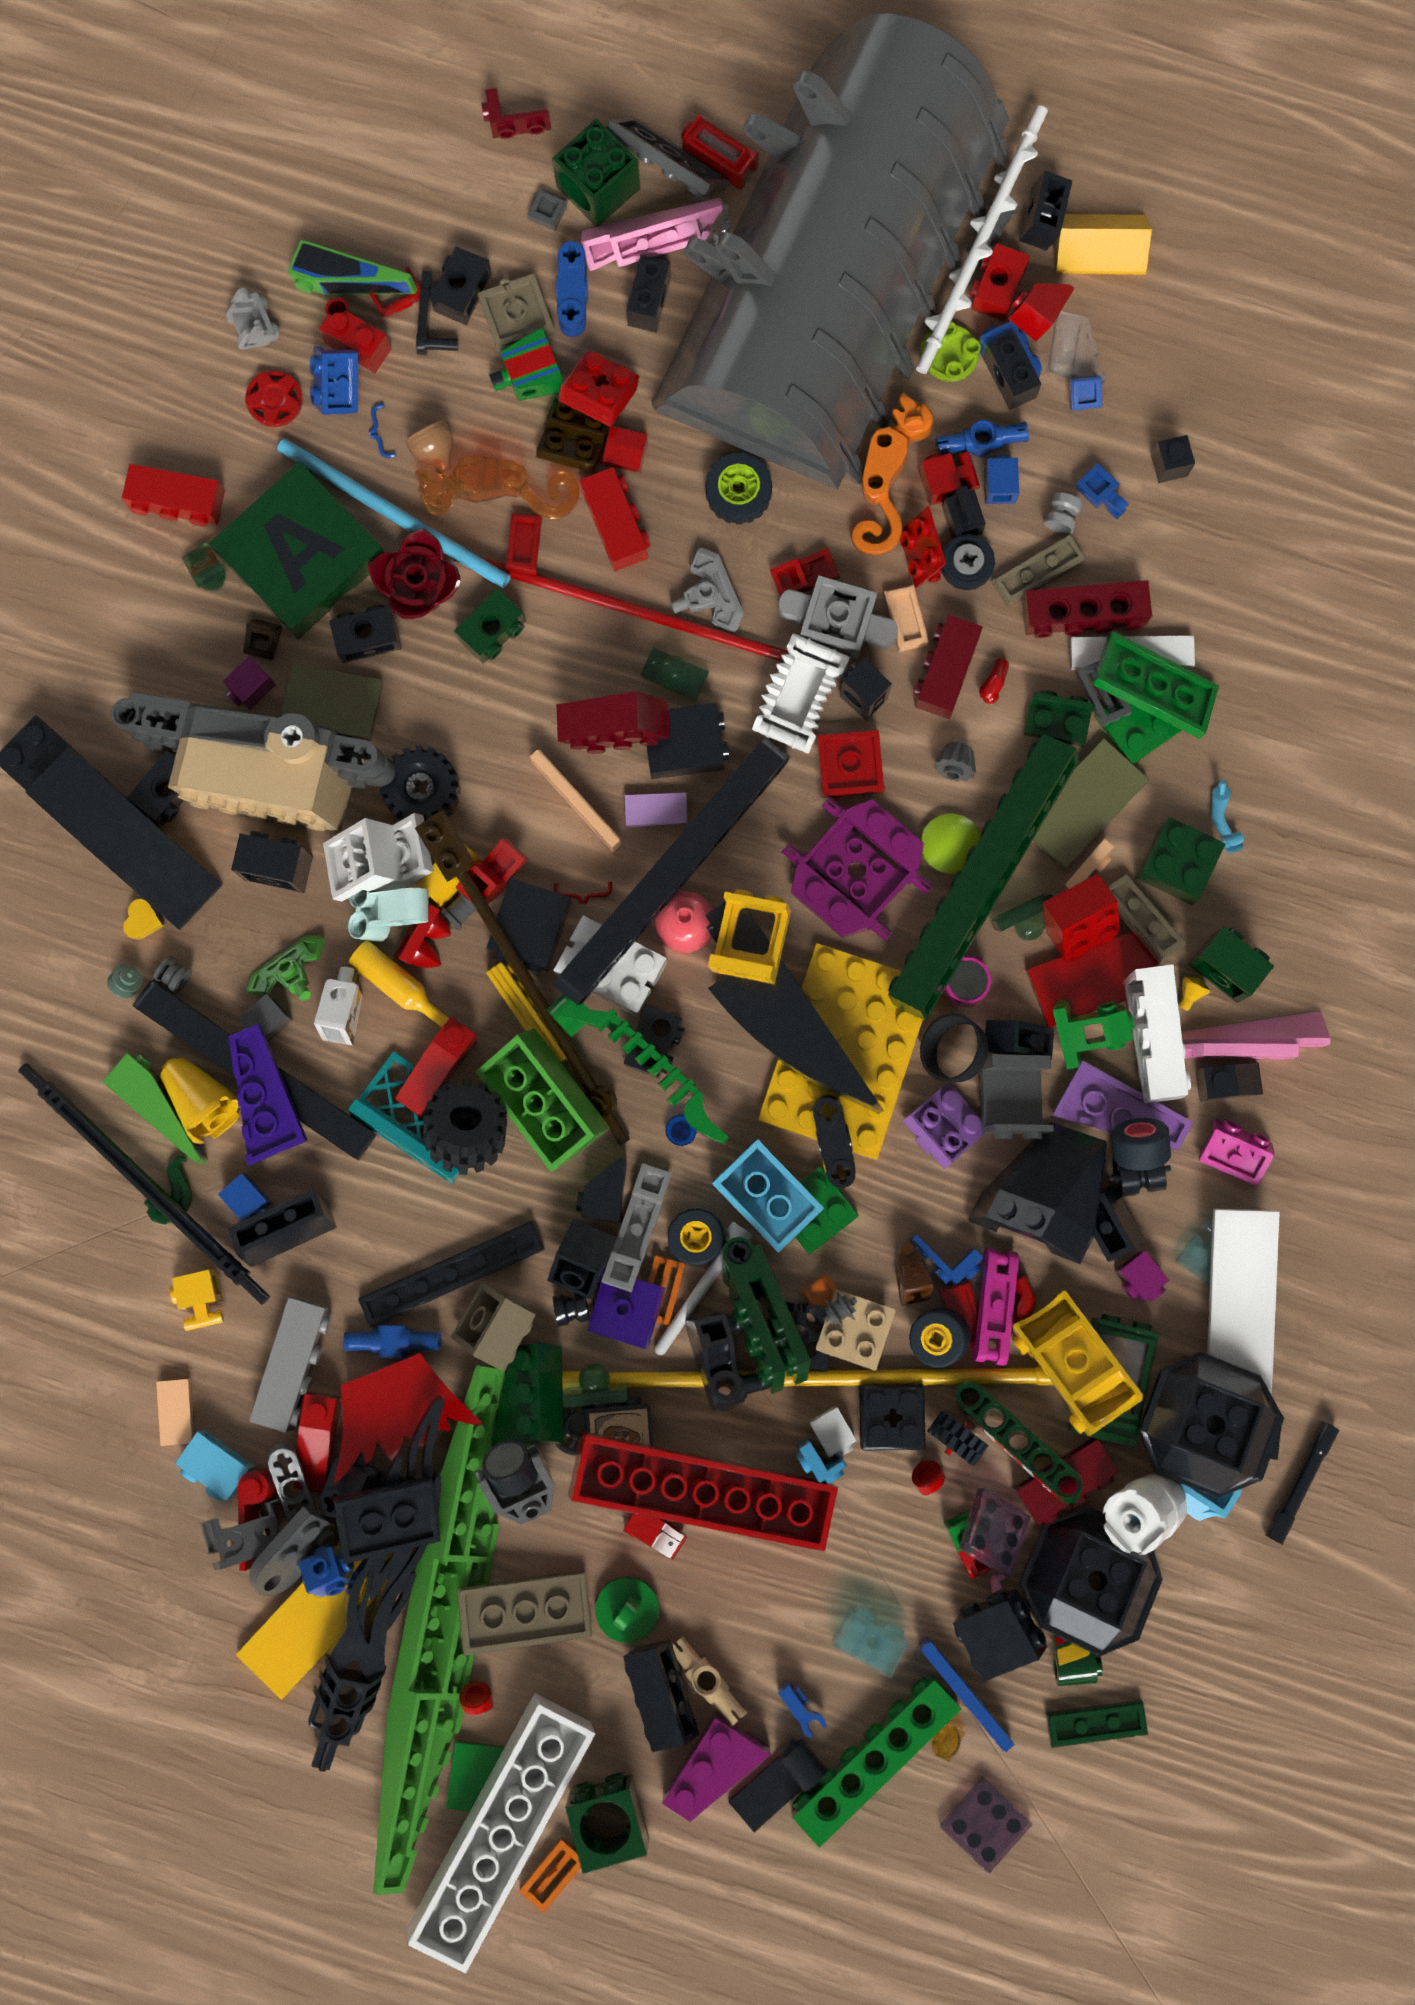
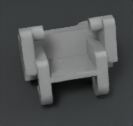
M247 288L238 289L230 301L231 306L225 316L229 323H234L239 334L236 341L239 349H249L253 345L254 348L269 345L271 341H276L279 336V330L276 323L270 322L266 314L268 306L265 297L259 296L258 293H248Z

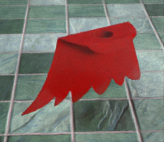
M421 1353L340 1385L343 1408L342 1443L334 1484L347 1474L361 1452L363 1453L365 1463L369 1464L375 1454L377 1443L380 1444L387 1457L392 1461L400 1451L404 1434L411 1440L423 1414L438 1396H442L444 1399V1406L438 1424L439 1429L447 1432L450 1431L447 1417L472 1425H482V1422L451 1392L429 1366ZM427 1429L420 1440L419 1446H424Z

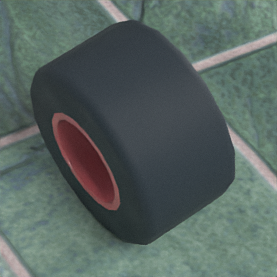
M1133 1118L1117 1124L1112 1130L1114 1161L1125 1169L1136 1171L1151 1170L1166 1164L1171 1158L1169 1127L1162 1121L1152 1118Z

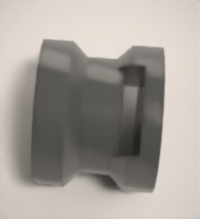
M170 955L156 969L153 981L159 985H166L168 991L175 995L189 981L192 969L186 965H179L177 959Z

